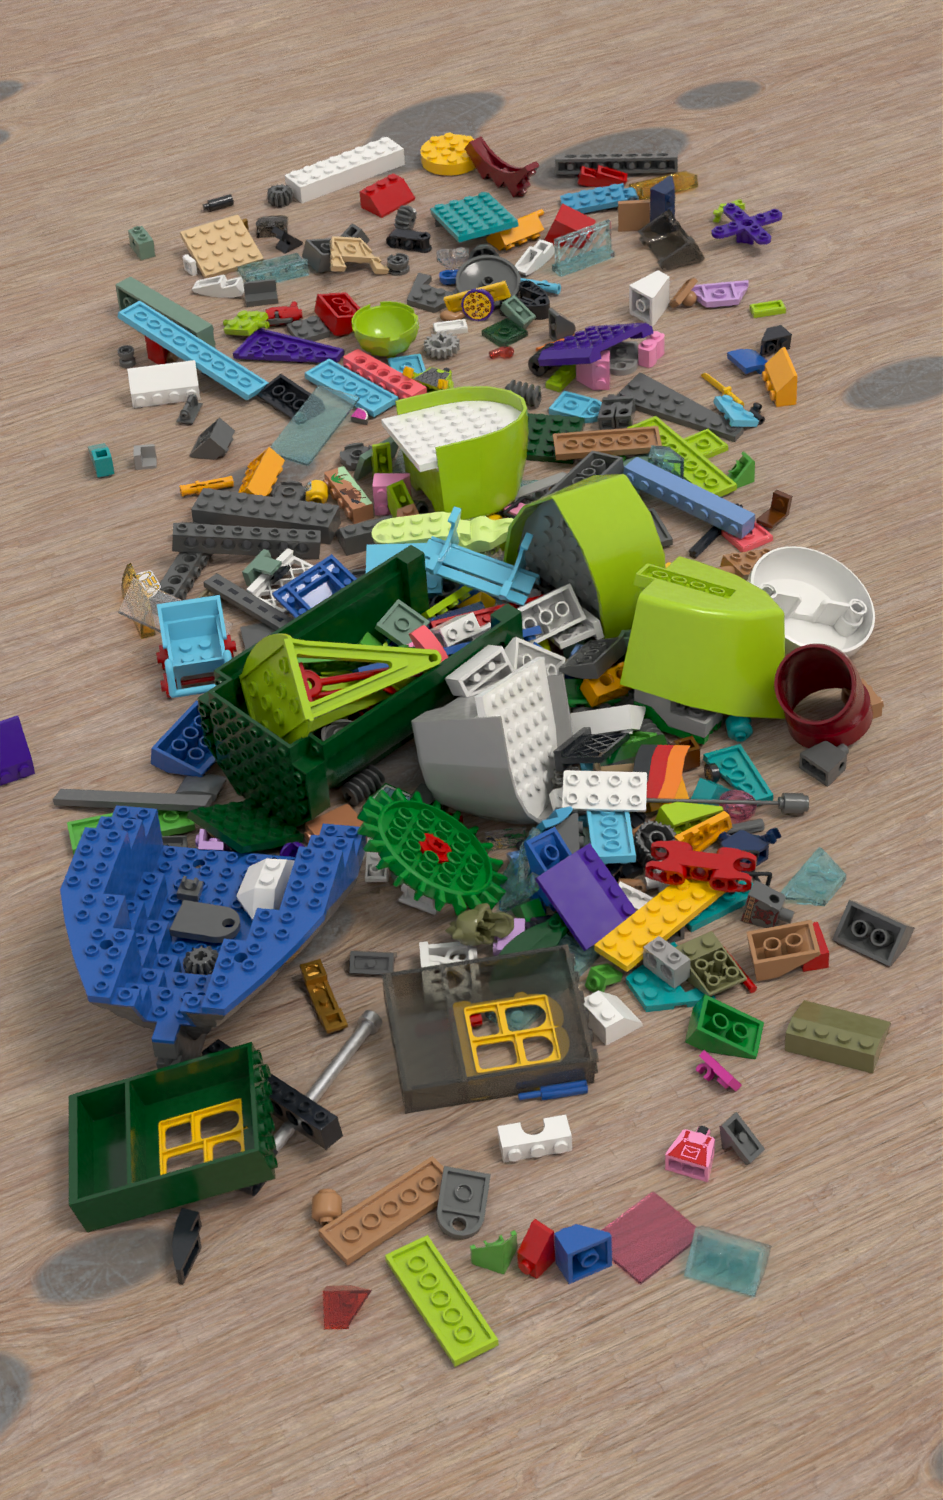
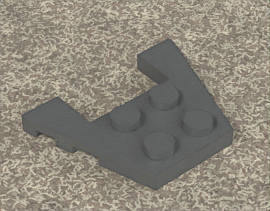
M418 273L407 298V305L436 313L446 308L444 297L457 294V290L449 292L442 288L431 287L429 284L432 282V277L427 274Z

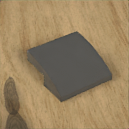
M204 774L202 777L186 776L175 794L212 795V800L215 802L225 786L227 777L213 774Z

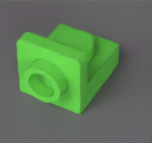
M608 963L590 967L585 987L593 993L597 991L604 992L606 985L621 982L623 974Z

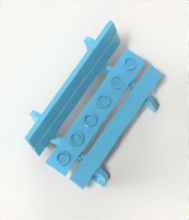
M454 506L448 522L451 523V528L447 540L432 536L431 540L428 539L423 550L425 558H427L425 559L426 572L495 596L500 600H506L519 606L525 605L528 599L526 595H530L534 584L540 585L539 575L525 570V552L528 550L534 535L526 532L515 565L505 563L458 545L457 527L461 516V509Z

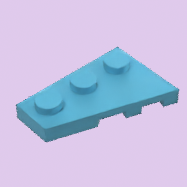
M728 395L715 396L713 403L720 412L725 413L724 418L726 420L730 419L729 424L732 427H757L759 420L754 417L753 413L743 409L741 404L734 402L732 397Z

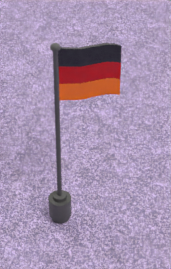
M642 744L635 757L633 772L647 773L646 802L778 805V809H781V812L785 814H803V812H808L809 797L803 793H782V796L778 797V801L674 799L681 783L684 759L691 745Z

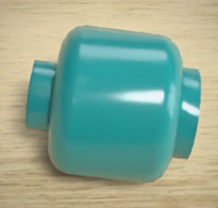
M728 716L726 719L728 737L737 742H743L753 733L751 717Z

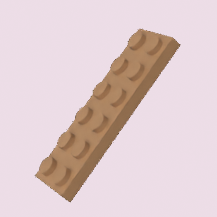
M658 426L553 434L556 460L584 459L591 451L614 456L662 452Z
M431 1156L318 1230L319 1236L348 1266L437 1207L444 1167Z

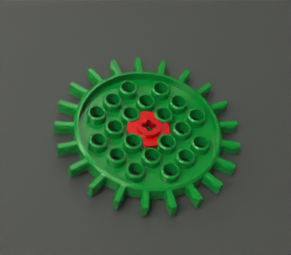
M400 788L395 789L391 798L384 790H380L375 799L370 796L363 805V809L357 816V819L363 821L357 833L373 839L367 842L363 848L364 851L378 853L381 860L376 868L378 870L388 868L396 876L393 883L395 887L404 883L415 891L414 900L418 901L422 896L434 900L435 909L439 912L445 904H451L456 915L459 916L467 909V906L471 910L478 904L488 903L492 911L506 893L502 886L508 880V877L498 873V870L504 864L503 860L488 856V853L494 846L493 843H481L475 836L479 828L474 826L468 829L458 820L461 815L459 811H456L451 816L440 810V803L435 800L432 806L423 803L418 791H415L411 799L407 800Z

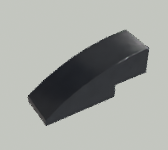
M181 1208L177 1217L172 1242L173 1260L180 1285H184L202 1248L199 1235L202 1228L200 1213Z

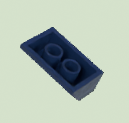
M668 176L650 188V230L664 236L675 230V186L672 176Z

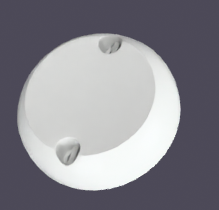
M796 546L777 548L764 554L754 565L748 576V582L766 591L784 611L785 656L798 647L820 643L836 647L850 658L864 646L873 631L875 611L865 586L845 565L822 552Z

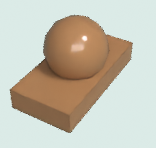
M694 277L686 280L669 302V305L672 308L681 303L686 306L694 305L697 295L692 291V288L698 280Z

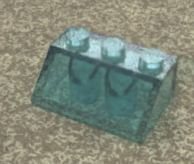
M701 1225L695 1228L684 1276L755 1297L767 1267L772 1245Z

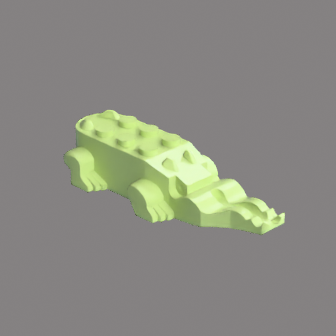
M442 511L382 520L372 530L373 541L376 544L427 543L428 539L431 540L432 536L446 541L451 528V523L448 522L451 513ZM479 516L471 521L460 518L457 527L458 545L478 553L491 550L507 540L508 527L514 519L491 520L487 517Z

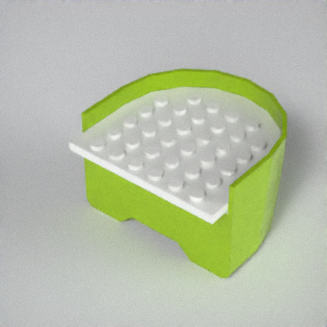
M490 386L450 388L396 400L397 416L381 419L383 428L403 452L405 472L410 473L411 485L416 491L422 490L432 502L435 512L451 513L455 506L461 509V520L471 521L479 516L486 517L500 512L515 500L523 478L528 446V411L523 397L510 390Z

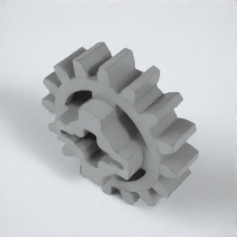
M437 332V335L431 334V337L427 336L426 340H424V352L427 355L431 354V357L446 358L447 355L452 357V353L457 354V350H460V341L457 339V335L452 336V333Z

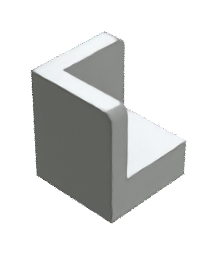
M154 444L134 446L133 456L136 470L157 468Z

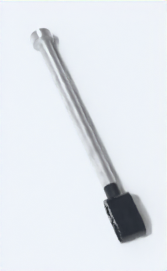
M371 1010L364 1011L358 1019V1028L305 1096L316 1103L368 1035L375 1034L382 1026V1019L377 1013ZM285 1122L273 1136L276 1142V1149L273 1150L275 1157L295 1132V1129ZM266 1182L238 1190L255 1196Z

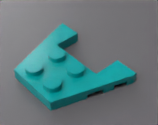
M675 942L670 943L674 947L677 946ZM643 964L626 977L627 986L646 1012L674 1009V1006L680 1005L694 1007L705 995L697 988L687 992L680 985L673 988Z

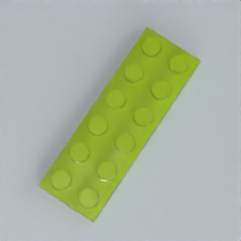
M428 1235L385 1255L386 1263L454 1367L499 1345L498 1338Z

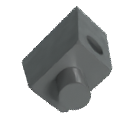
M823 741L800 753L799 768L828 787L845 771L849 749L845 744H840L836 747L828 741Z

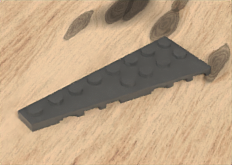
M640 372L616 395L623 396L626 393H631L634 396L636 411L657 416L658 418L698 431L709 429L716 436L732 442H736L743 434V427H732L729 424L730 420H726L723 416Z

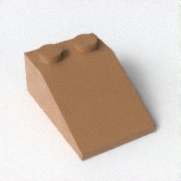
M812 920L747 932L748 946L756 981L778 978L820 955Z

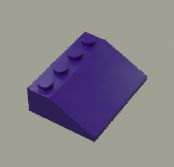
M18 715L0 721V786L35 774L32 757Z
M590 843L535 878L584 951L595 945L636 912V909Z

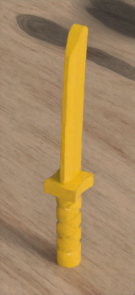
M701 374L702 378L722 392V396L728 395L733 398L734 402L744 406V402L731 392L732 387L728 386L725 388L709 374Z

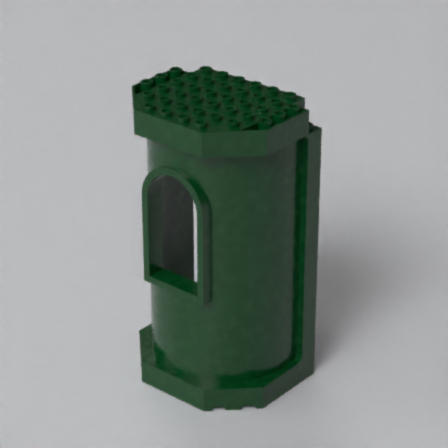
M413 545L406 547L270 635L283 633L290 635L294 639L357 644L366 632H369L383 646L388 638L376 630L375 627L398 599L420 615L429 609L424 552ZM508 603L490 614V630L324 741L309 733L308 737H300L289 744L249 716L239 676L243 672L250 652L256 645L254 644L214 670V683L216 686L197 698L198 711L201 717L200 724L204 735L203 741L239 796L254 800L261 808L268 809L269 813L275 817L282 818L290 826L296 827L314 819L331 807L330 789L342 786L349 779L360 773V771L366 769L367 766L375 765L413 739L414 734L411 723L413 719L426 711L444 707L460 697L452 694L445 680L449 674L487 645L502 646L505 649L514 637L523 640L522 612ZM358 712L350 715L348 717V720L354 718L358 714Z

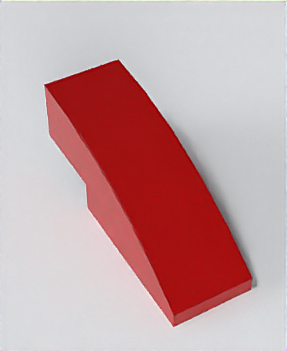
M598 165L597 170L582 166L578 175V184L589 187H607L612 184L627 183V173Z

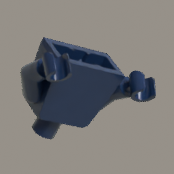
M772 828L762 836L739 830L733 835L722 832L718 836L717 841L720 843V848L728 847L739 850L759 851L757 867L768 859L769 844H775L776 839L782 836L778 828ZM742 859V860H740V862H742V863H746V864L752 863V862H751L750 860H748V859Z

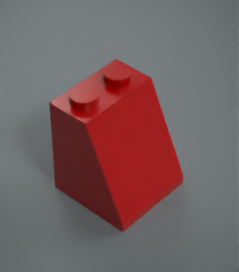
M562 203L544 241L552 243L553 246L583 249L585 243L589 244L596 229L594 227L596 220Z

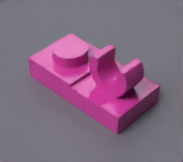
M705 1050L699 1055L705 1063L699 1064L696 1071L702 1074L705 1070H708L704 1075L708 1082L714 1078L716 1073L719 1076L716 1080L725 1089L730 1086L733 1090L737 1091L742 1086L737 1079Z

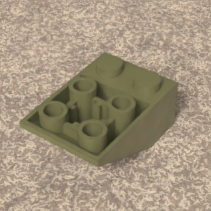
M712 931L675 947L690 958V978L686 981L708 996H713L747 980V977Z

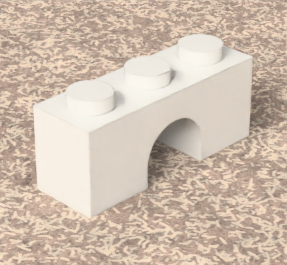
M560 1115L543 1118L544 1130L536 1135L525 1133L521 1128L520 1122L497 1126L498 1143L503 1163L572 1151V1135L567 1116Z

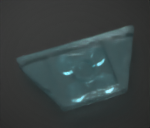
M819 847L780 893L786 896V900H797V904L825 906L846 881V874Z

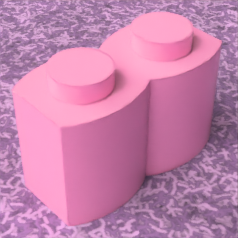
M653 331V334L647 336L646 340L639 344L638 365L650 368L656 364L657 359L664 355V334L658 331Z

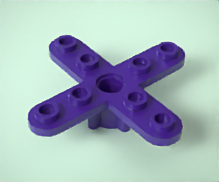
M728 203L723 207V213L733 222L716 226L712 229L711 235L716 239H722L736 234V243L742 242L753 245L755 241L760 245H766L771 242V235L761 226L780 221L782 219V212L778 209H771L770 211L749 217L737 205Z

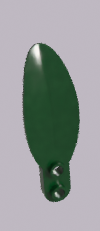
M555 913L546 922L523 931L502 949L492 967L489 978V990L493 996H501L514 988L543 963L557 948L561 938L570 932L558 913Z

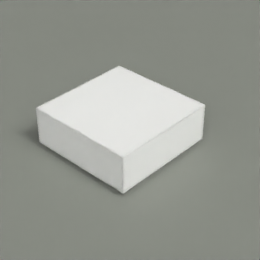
M188 254L184 255V270L192 276L197 275L196 261Z

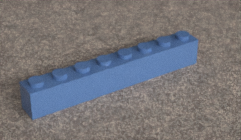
M639 457L634 458L624 466V475L628 477L634 487L729 534L742 539L754 529V513Z

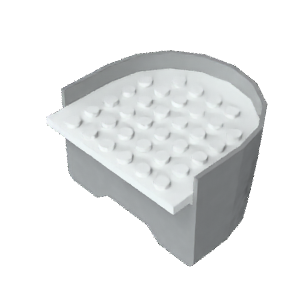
M544 657L534 658L479 694L470 697H458L446 706L426 711L411 721L418 761L425 784L440 804L479 818L512 824L539 825L541 821L546 820L552 814L553 808L549 794L552 790L563 787V783L557 784L563 782V779H556L564 777V774L555 776V774H561L564 771H554L556 767L553 751L572 737L573 732L564 674L547 675Z

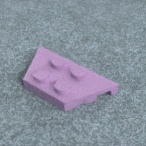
M749 281L695 285L692 291L696 293L697 301L706 308L739 305L749 287Z

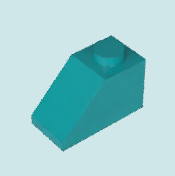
M700 778L691 799L727 800L733 791L718 783ZM704 804V805L721 806L722 804Z

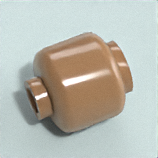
M322 1189L312 1197L311 1216L321 1226L327 1225L342 1215V1197L335 1190Z

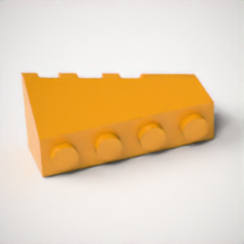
M268 447L248 464L247 467L249 469L245 472L246 476L242 480L243 484L240 486L238 493L268 496L272 491L271 486L278 480L276 476L283 470L282 465L285 460L271 447Z

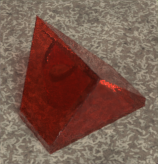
M352 1285L326 1286L323 1291L324 1330L349 1329L350 1323L372 1290Z

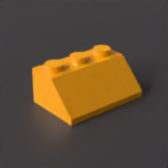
M537 213L519 219L518 227L490 234L486 240L498 250H509L515 247L514 245L517 243L522 245L529 238L534 240L540 237V233L544 231V228Z
M783 347L765 363V370L762 371L763 382H766V389L770 391V399L774 401L776 407L796 405L798 375L786 348Z

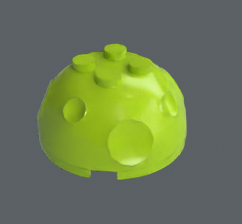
M382 301L379 306L370 307L369 304L360 308L352 318V329L355 338L363 350L374 356L394 358L397 354L406 351L411 343L415 341L419 329L418 315L414 313L412 307L404 303Z

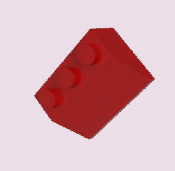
M390 174L359 191L361 208L380 218L398 210L401 205H407L415 200V196L404 178L396 174Z
M347 292L317 294L314 312L334 335L342 336L353 331L352 318L360 307Z

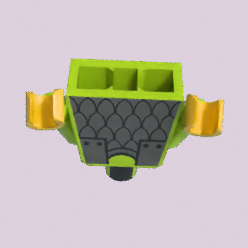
M404 367L402 375L426 386L427 393L454 388L452 372L449 368L440 370L430 367L422 373H416L413 368Z

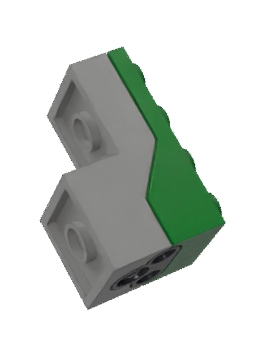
M635 689L634 705L645 707L646 712L643 719H651L661 732H667L679 738L693 736L697 744L704 745L709 739V734H712L714 730L717 731L721 727L723 713L686 706Z

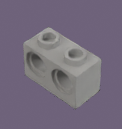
M660 936L643 947V965L671 987L676 988L690 978V958Z

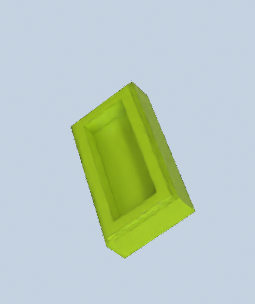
M782 300L756 303L749 306V310L754 318L786 313Z

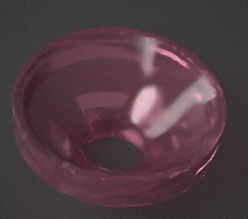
M730 790L723 793L719 800H755V798L741 790ZM719 804L724 809L723 811L730 815L731 820L736 822L751 818L757 808V805ZM731 811H739L741 814L731 813Z

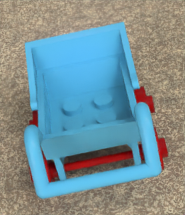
M220 595L157 604L163 645H159L160 652H156L158 664L162 663V669L166 670V673H163L164 680H160L162 692L166 691L167 698L206 693L216 685L210 684L184 689L181 686L214 681L215 676L180 680L184 676L214 672L216 668L234 658L233 652H237L235 640L231 641L230 634L226 635Z

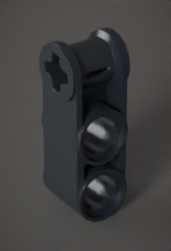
M395 228L386 238V243L391 248L428 253L432 250L429 240L431 235L428 232Z

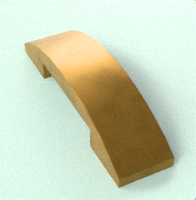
M321 959L300 964V970L309 997L325 1032L331 1033L347 1028L348 1023L334 997Z

